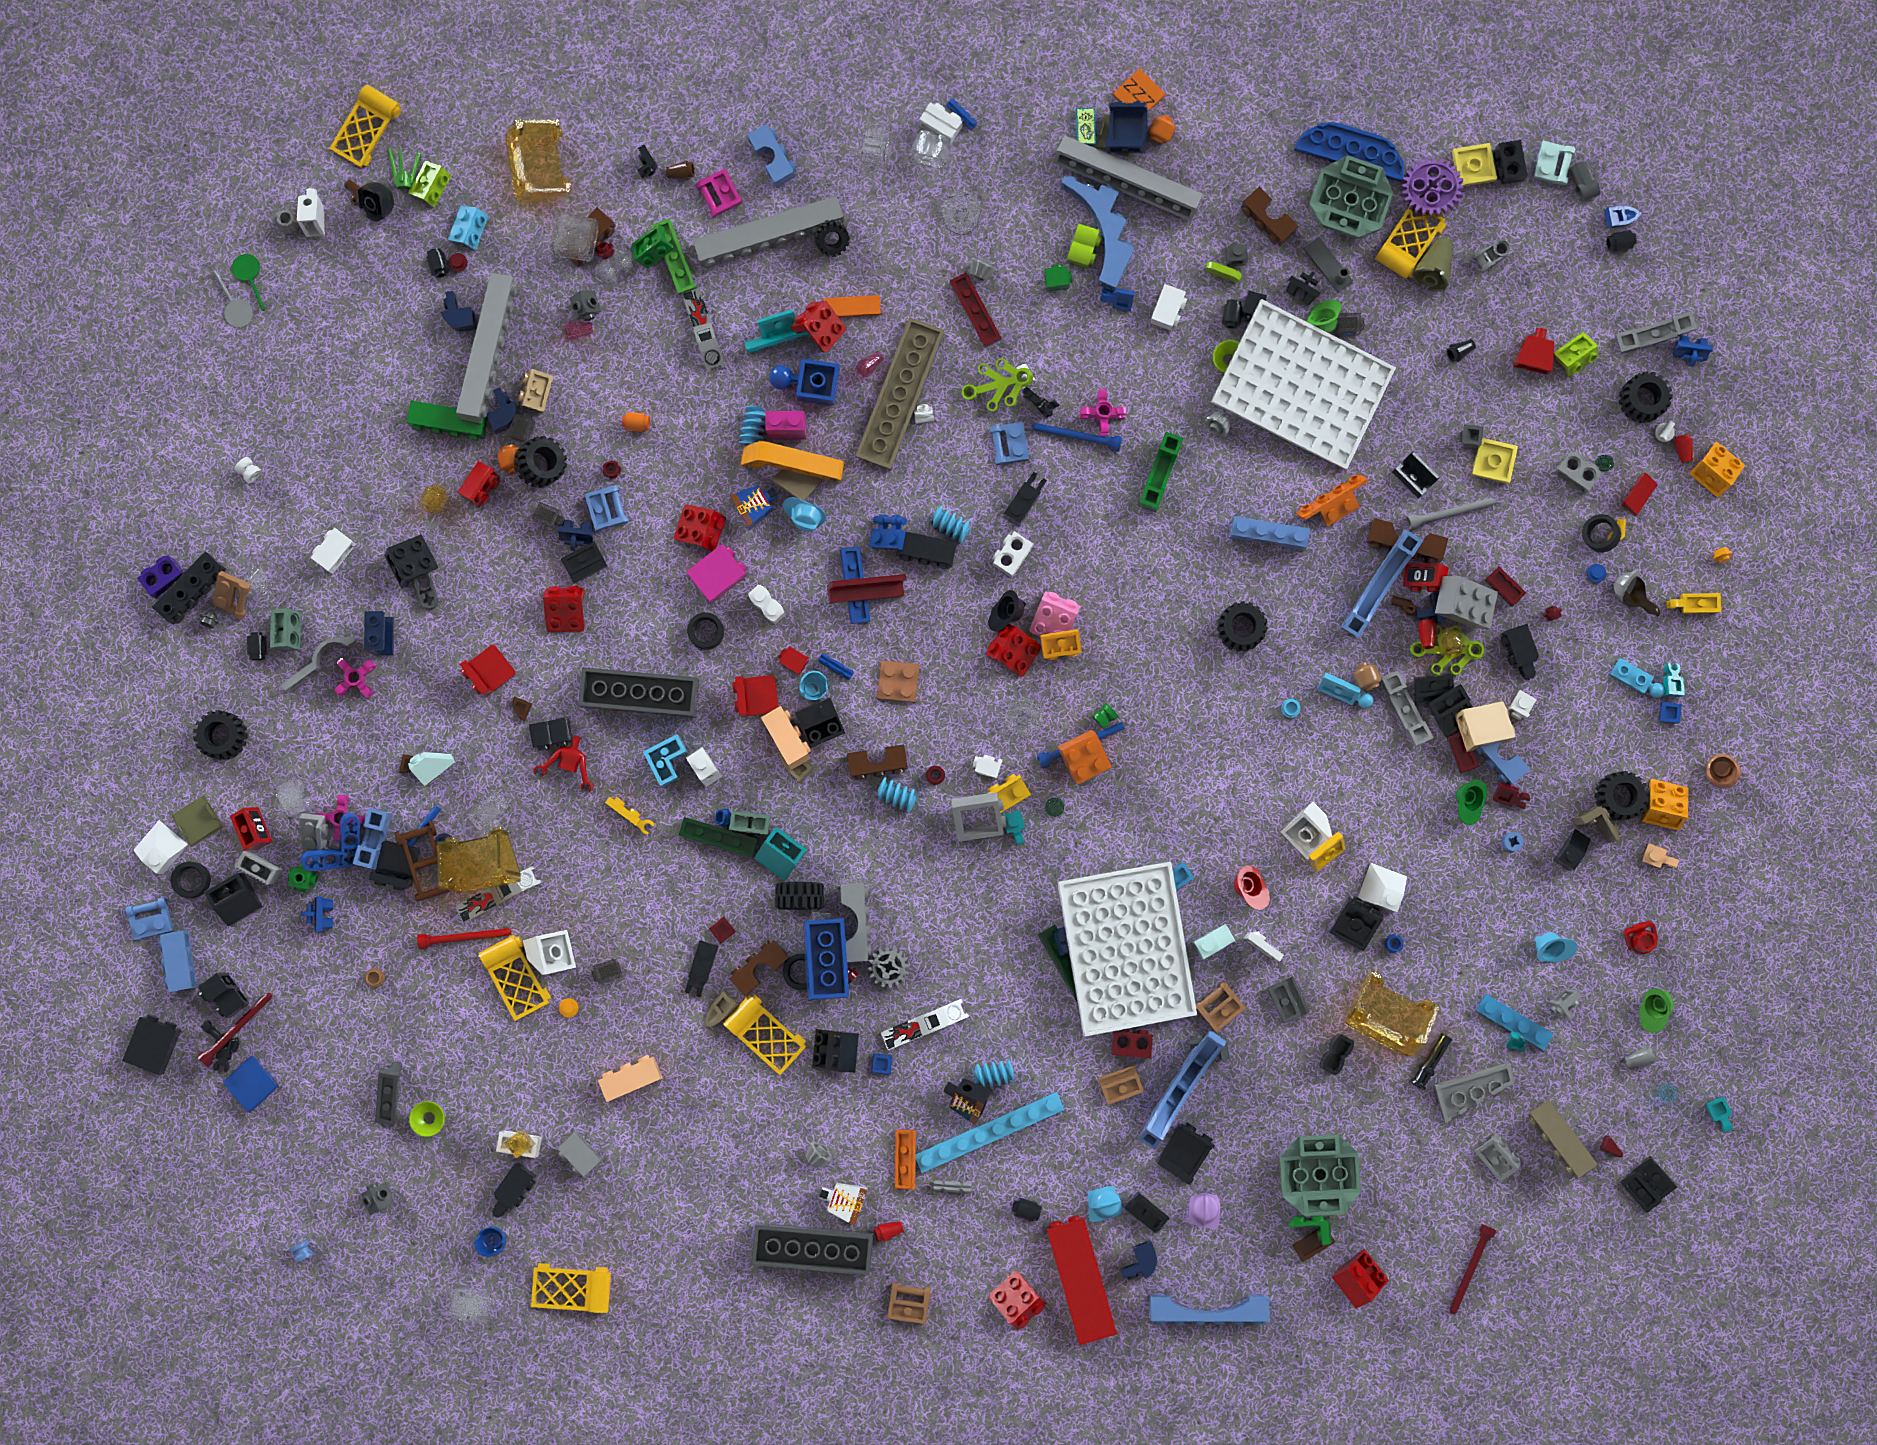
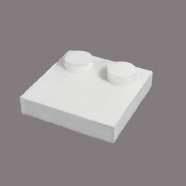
M1257 931L1247 932L1243 938L1274 962H1280L1284 956L1265 942L1266 937Z

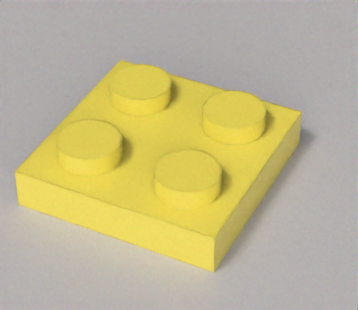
M1490 143L1452 150L1456 172L1460 171L1461 175L1459 178H1463L1461 185L1470 186L1497 180Z
M1482 438V445L1477 449L1471 475L1509 484L1518 446Z

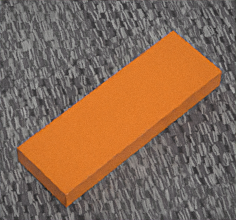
M880 295L823 298V301L826 300L838 317L881 315Z
M897 1129L895 1132V1189L915 1190L916 1130Z

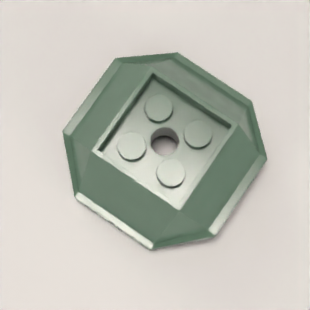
M1347 155L1322 168L1309 207L1321 227L1359 239L1380 231L1393 196V191L1383 167ZM1346 198H1352L1355 203H1348Z
M1339 1134L1298 1136L1279 1156L1281 1196L1303 1216L1345 1214L1361 1193L1358 1152ZM1318 1169L1324 1171V1176L1321 1179L1315 1178V1172Z

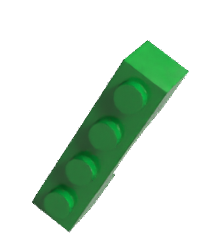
M1165 432L1138 507L1156 513L1181 447L1182 437Z

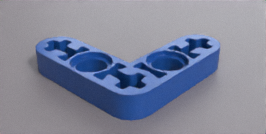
M346 813L341 817L338 849L308 851L301 856L300 861L305 870L316 871L348 868L355 865L353 861L360 838V821L354 813ZM350 819L353 820V822H351L352 830H349V826L347 825ZM348 836L354 837V841L351 844L344 842ZM347 850H350V854L352 855V857H350V859L347 861V860H346V858H348V851H347ZM333 855L335 857L333 862L325 863L327 856ZM309 858H313L311 864L307 863L309 861Z

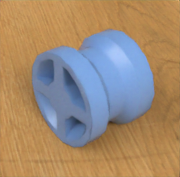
M1517 832L1507 833L1501 840L1502 847L1509 852L1518 851L1524 843L1523 837Z
M308 1240L289 1248L294 1253L295 1263L314 1254L309 1249Z

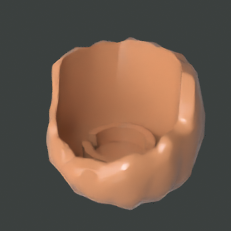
M1714 755L1706 764L1707 779L1713 786L1724 789L1730 788L1740 779L1742 773L1740 766L1730 755Z

